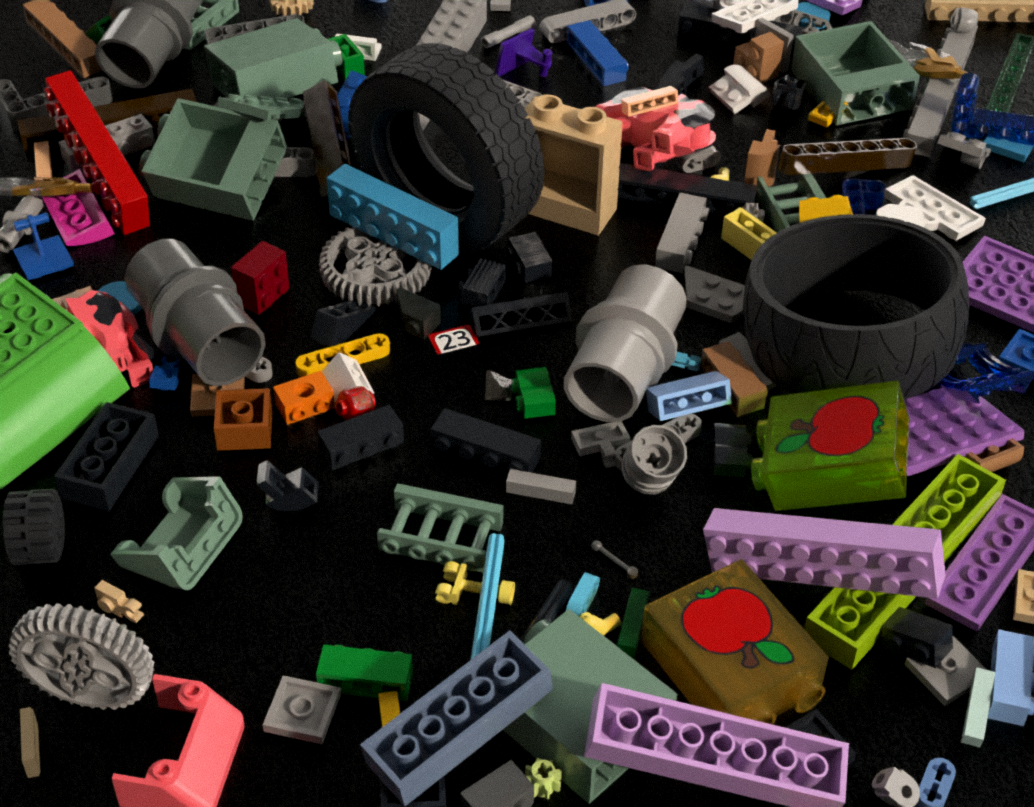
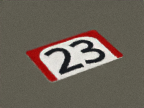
M470 325L428 335L437 354L479 344Z

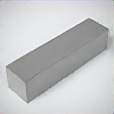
M510 469L506 480V492L572 504L576 492V481Z

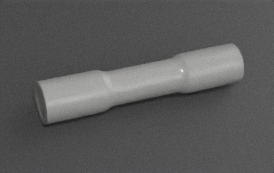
M529 15L506 28L482 37L481 43L486 49L492 47L506 38L533 28L535 20Z

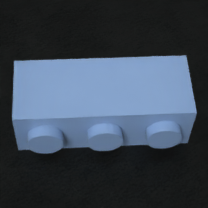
M718 371L646 389L648 411L659 421L732 404L730 379Z
M998 630L992 647L991 671L995 672L988 719L1024 726L1027 716L1033 715L1034 697H1031V691H1034V673H1032L1034 667V637Z

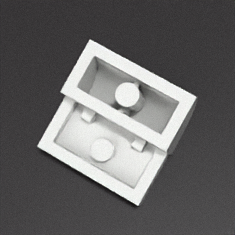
M740 65L726 67L724 69L726 75L709 86L710 92L734 114L748 104L754 108L770 96L769 90Z

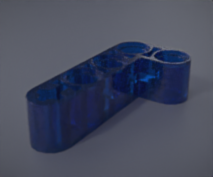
M847 179L842 183L840 195L848 196L853 215L865 214V211H877L882 207L886 186L876 180Z

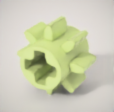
M536 758V762L532 766H525V775L534 785V798L538 796L549 799L553 791H560L561 782L559 780L562 779V769H555L552 759L548 761Z

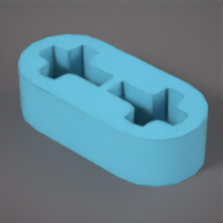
M585 572L568 602L566 611L570 609L578 616L587 612L597 592L600 578Z

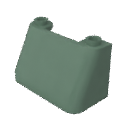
M221 477L172 478L162 494L163 504L169 513L141 548L131 540L119 543L111 553L116 563L121 568L174 589H192L242 523L241 508Z

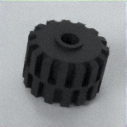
M54 489L9 492L3 510V538L11 564L57 563L62 555L65 537L64 513L58 492Z

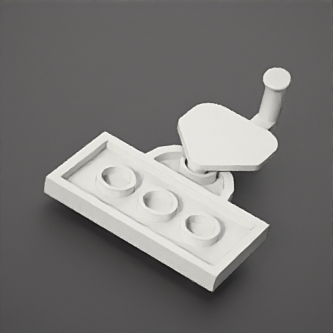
M687 0L688 3L718 9L719 11L712 13V22L720 24L721 27L731 28L737 33H745L749 29L757 27V20L762 17L772 21L776 17L788 14L790 11L798 8V0Z
M913 175L885 189L883 197L890 200L892 204L879 208L876 213L878 216L911 222L930 231L938 229L946 234L948 238L958 240L982 227L986 219Z

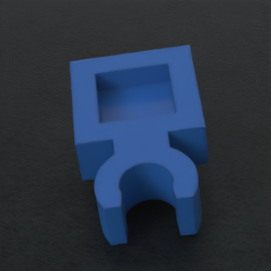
M166 356L162 357L161 366L155 365L150 376V388L164 391L176 390L181 377V359L176 358L175 362L170 363L167 362Z

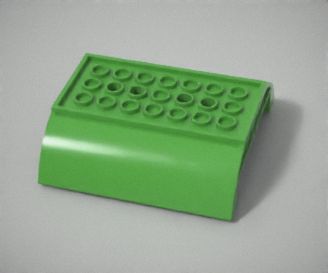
M6 273L0 276L1 490L96 416L106 402H114L130 389L115 362L97 339L83 326V323L17 273ZM6 329L13 330L10 333H3Z

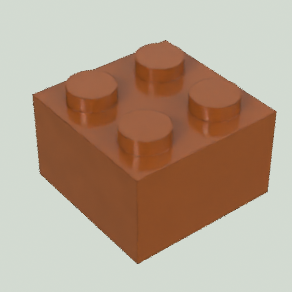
M270 388L218 390L216 392L214 419L217 451L271 448L272 404Z

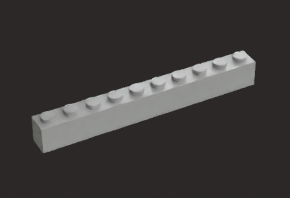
M978 26L967 33H958L952 28H947L944 38H942L940 49L937 51L940 58L952 56L963 71L974 44ZM927 77L926 82H924L922 93L918 97L917 105L914 107L912 117H910L907 129H905L903 138L910 139L917 144L914 154L930 157L959 83V78Z

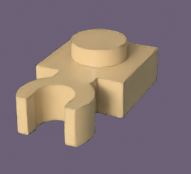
M103 580L95 587L97 603L103 611L107 613L112 612L119 617L125 615L126 618L134 623H137L143 617V612L138 610L142 606L141 603L135 599L126 598L124 591Z

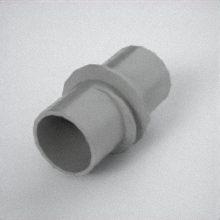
M633 265L621 272L605 301L586 311L576 327L578 352L564 376V390L570 402L579 411L593 419L604 422H621L628 419L638 408L646 389L658 383L662 374L673 364L677 357V341L674 332L686 309L687 299L682 285L674 276L658 267Z

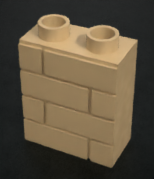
M554 95L535 96L525 110L528 114L526 119H531L536 130L534 134H537L541 145L539 150H542L544 160V184L540 198L529 214L599 236L617 209L620 144L623 123L620 120L606 117V113L597 107L578 109L562 104V100Z

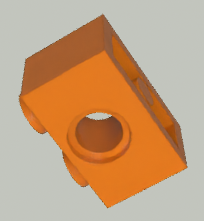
M322 371L273 387L275 405L287 425L335 408L333 389Z

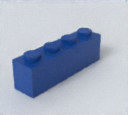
M590 20L568 25L567 44L603 86L626 81L627 61L622 58L617 49L609 43L608 39L601 34L599 29Z

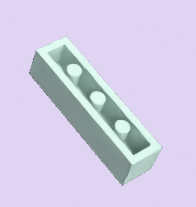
M978 667L974 671L961 743L980 747L984 740L995 672Z

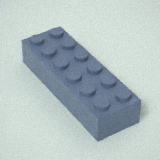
M509 630L361 743L360 746L366 764L404 806L408 805L553 690L551 670Z

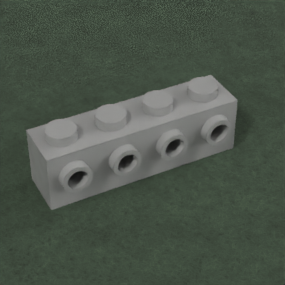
M142 114L105 126L123 156L155 145L153 128ZM65 140L60 141L59 146L65 164L72 173L79 169L82 171L83 165L77 163L73 154V148H68Z

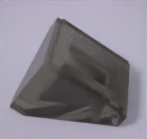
M487 370L485 400L511 401V380L494 371Z

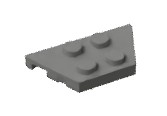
M687 265L685 266L686 308L729 323H733L743 316L745 285Z

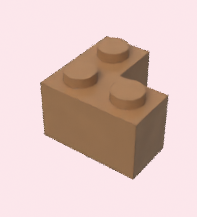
M772 32L752 38L750 42L735 47L733 65L742 66L761 84L778 78L784 42Z

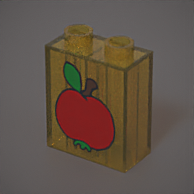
M742 559L645 605L641 642L691 705L773 725L777 715L792 707L798 713L806 712L823 698L825 688L822 686L829 657Z

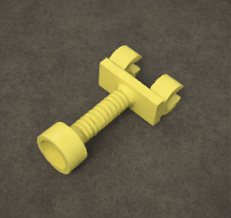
M453 561L445 563L443 578L455 582L454 587L447 583L438 584L435 592L437 593V601L445 604L452 602V605H458L462 591L481 593L482 582L466 581L467 564L461 563L460 565ZM503 580L498 585L497 597L499 603L512 604L515 582Z

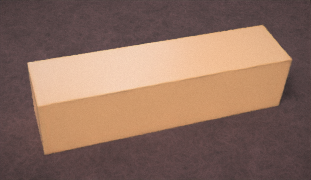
M669 86L621 99L622 113L630 117L678 104V90Z
M48 141L34 143L37 181H44V178L53 177Z

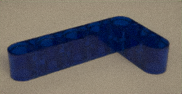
M965 73L960 77L954 104L953 132L971 138L986 139L989 136V138L1006 139L1010 142L1034 146V116L976 109L980 83L979 77L974 73Z

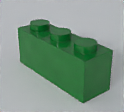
M323 645L316 672L317 683L340 687L341 694L379 698L378 693L397 691L398 700L407 702L413 674L412 654H404L397 651H376L370 648H350L342 645Z

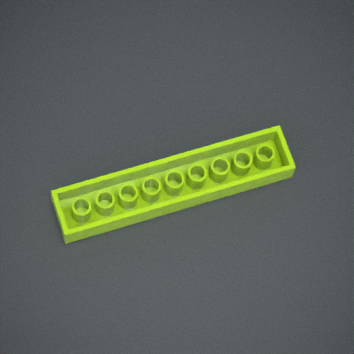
M957 454L892 525L941 530L945 564L983 521L1000 498L1006 480ZM834 587L807 617L802 639L852 670L882 636L881 626L899 607L906 609L916 596Z

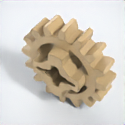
M270 0L271 10L276 11L277 15L282 13L283 16L301 15L303 12L308 13V9H312V5H314L313 0Z

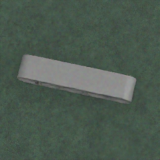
M612 0L546 17L541 21L539 28L551 43H558L567 40L568 25L590 20L599 31H604L630 24L636 18V11L626 0Z

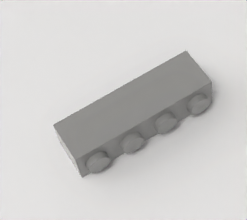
M679 193L657 247L655 267L683 273L686 264L690 265L693 255L691 250H696L698 243L697 235L701 236L704 222L708 218L707 198Z

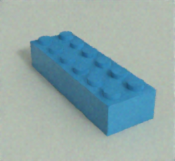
M343 164L326 178L329 213L334 218L440 270L459 255L458 217L347 164Z

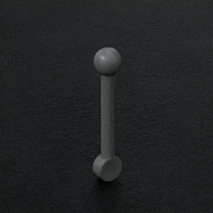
M593 541L591 547L594 551H600L627 572L628 578L635 579L637 577L638 569L636 567L627 566L602 547L600 541Z

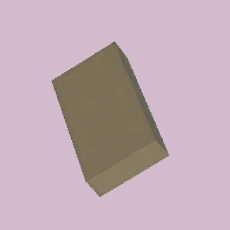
M28 707L20 709L21 753L27 777L31 778L40 774L38 723L34 710Z

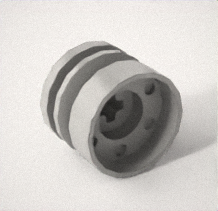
M651 425L643 428L635 435L622 458L621 472L625 481L634 490L643 494H657L665 491L684 468L687 460V447L682 437L673 429L663 425Z

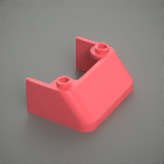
M154 674L152 680L160 708L196 713L178 761L169 759L156 761L149 767L145 779L113 774L112 782L119 806L217 807L244 730L243 715L237 708L203 682Z

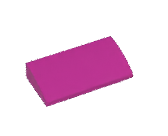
M80 169L63 177L72 181H78V183H87ZM77 192L76 194L42 196L67 246L89 244L115 234L93 193Z

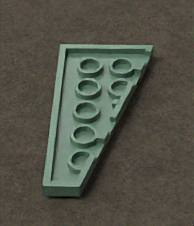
M228 94V98L218 97L217 106L265 120H271V118L307 117L303 100L297 98H289L288 101V99L282 97H275L273 100V98L260 96L258 99L256 96L244 95L243 99L242 96Z

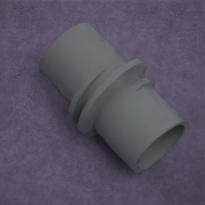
M113 0L110 8L112 23L96 46L95 56L97 63L103 72L114 81L131 88H146L154 81L164 63L175 59L181 53V50L189 45L193 35L191 20L203 0Z
M175 239L157 240L147 244L135 254L127 266L124 278L126 289L146 312V325L149 328L151 339L164 354L175 358H184L204 383L213 386L232 384L241 380L255 368L262 358L265 348L264 333L244 311L242 298L237 294L236 284L225 270L214 266H204L183 242Z

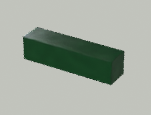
M636 588L631 589L617 647L632 659L635 658L649 600V591Z

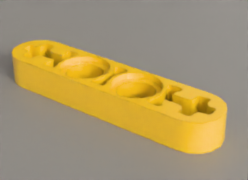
M373 334L301 355L296 359L297 374L299 377L323 371L330 363L325 360L329 357H335L339 352L356 359L359 364L383 358L390 352L389 338L384 334ZM354 350L361 351L358 355L349 354V352Z

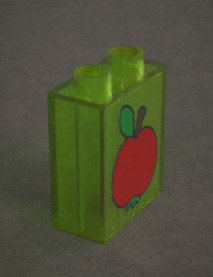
M899 381L771 397L768 419L759 420L757 423L758 443L761 451L764 453L763 457L753 458L752 479L756 490L768 491L775 511L906 498L910 417Z

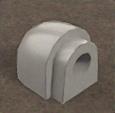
M964 7L955 8L950 18V28L958 33L970 32L978 23V13Z
M896 767L884 769L873 779L872 787L875 789V794L885 803L893 807H913L917 804L920 797V789L917 782L904 770H898Z

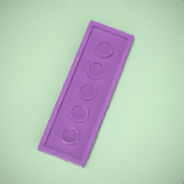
M1002 494L945 571L946 576L938 599L926 598L925 604L977 632L1015 578L1018 569L1022 568L1034 550V509Z

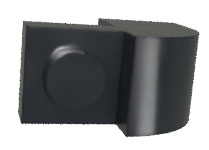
M268 460L259 464L256 485L261 491L266 493L265 504L278 511H299L317 503L319 482L302 467L283 475Z

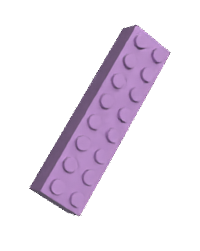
M718 508L713 509L703 529L712 573L936 599H938L946 576L941 530Z
M601 683L593 698L584 757L789 807H842L846 799L849 743Z

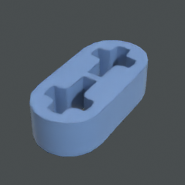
M934 758L929 762L919 786L920 797L916 804L917 807H944L956 774L955 767L950 761L944 758ZM938 770L944 772L941 782L935 780ZM930 791L936 792L933 802L927 800Z

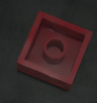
M264 241L260 242L231 267L232 278L236 284L237 294L242 298L243 307L258 315L270 307L275 300L289 289L286 252Z

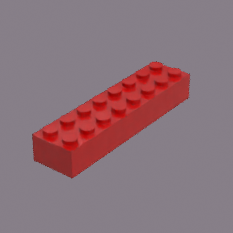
M66 71L45 78L46 88H44V94L49 104H46L47 112L50 117L55 118L58 131L64 133V139L68 148H73V154L77 163L83 165L85 177L92 180L95 194L102 197L104 209L111 212L114 226L116 228L119 227L124 235L149 227L148 196L72 71Z

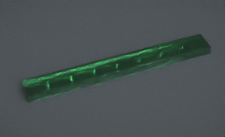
M1016 33L985 111L983 122L1000 126L1005 125L1034 48L1033 36Z

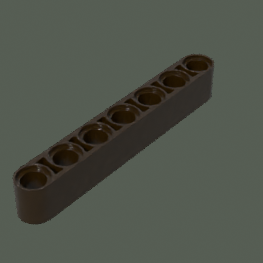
M907 138L788 144L783 147L777 169L787 175L906 168L911 164L917 144Z

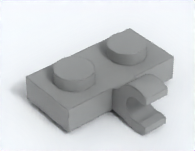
M622 421L571 431V439L579 456L600 452L605 468L616 466L613 459L616 456L615 448L630 441V436Z

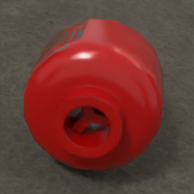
M356 386L344 389L339 393L335 402V409L337 414L346 421L373 411L376 402L371 391L363 386Z

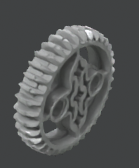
M355 227L352 229L345 228L344 232L338 231L337 236H331V241H326V246L322 247L319 257L320 276L324 285L328 287L329 292H334L335 297L340 296L342 301L357 299L359 306L363 302L367 303L368 306L377 304L378 307L380 304H387L389 306L390 302L397 303V289L399 287L414 294L415 292H420L421 287L425 286L426 281L429 280L432 268L431 265L414 257L417 264L406 274V270L403 268L404 259L407 256L406 252ZM345 254L348 262L346 263L344 273L341 275L334 268V264Z
M58 603L54 607L46 604L44 607L37 606L35 610H29L15 625L8 646L10 648L9 654L12 656L11 661L17 664L16 669L22 671V676L29 678L31 684L38 685L40 691L45 690L49 693V696L54 695L60 698V701H69L71 705L75 703L81 707H100L103 710L106 707H110L113 710H116L118 707L126 708L127 705H133L135 701H140L152 681L155 663L152 660L153 655L148 652L149 647L143 644L142 638L135 637V631H128L126 629L127 625H120L116 622V618L110 619L105 617V613L101 615L95 613L93 609L91 611L85 610L82 606L74 608L71 604H67L66 607Z

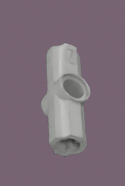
M35 194L27 195L21 200L14 211H7L5 213L3 227L0 229L1 252L9 253L23 235L31 234L30 228L16 232L13 222L26 219L31 214L32 216L38 215L43 208V202Z

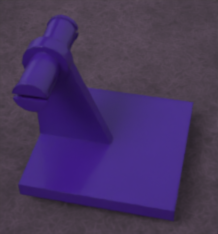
M532 28L521 32L500 44L495 75L501 76L530 61L540 66L539 75L546 77L548 69L552 65V51L545 49L542 55L532 46L534 35Z

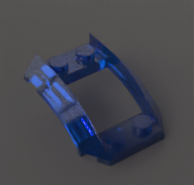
M985 343L976 345L963 344L955 364L964 363L966 358H968L983 376L962 381L947 375L938 385L948 394L959 400L980 404L979 396H988L992 390L996 389L997 391L1025 393L1034 377V371L1021 372V368L1012 367L999 361L986 349Z

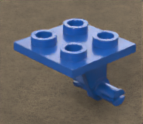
M46 212L36 216L31 214L26 219L13 222L16 232L30 228L34 243L13 249V253L27 280L40 278L74 266V262L59 235L40 241L36 225L50 222Z

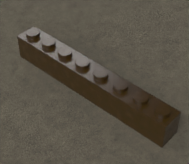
M186 89L93 107L105 126L142 114L152 128L157 129L162 115L171 113L178 98L193 102L197 101L193 90ZM44 115L17 120L25 154L35 152L34 143L48 141L49 147L52 149L60 147L59 142L65 140L64 133H60L56 127L54 117Z

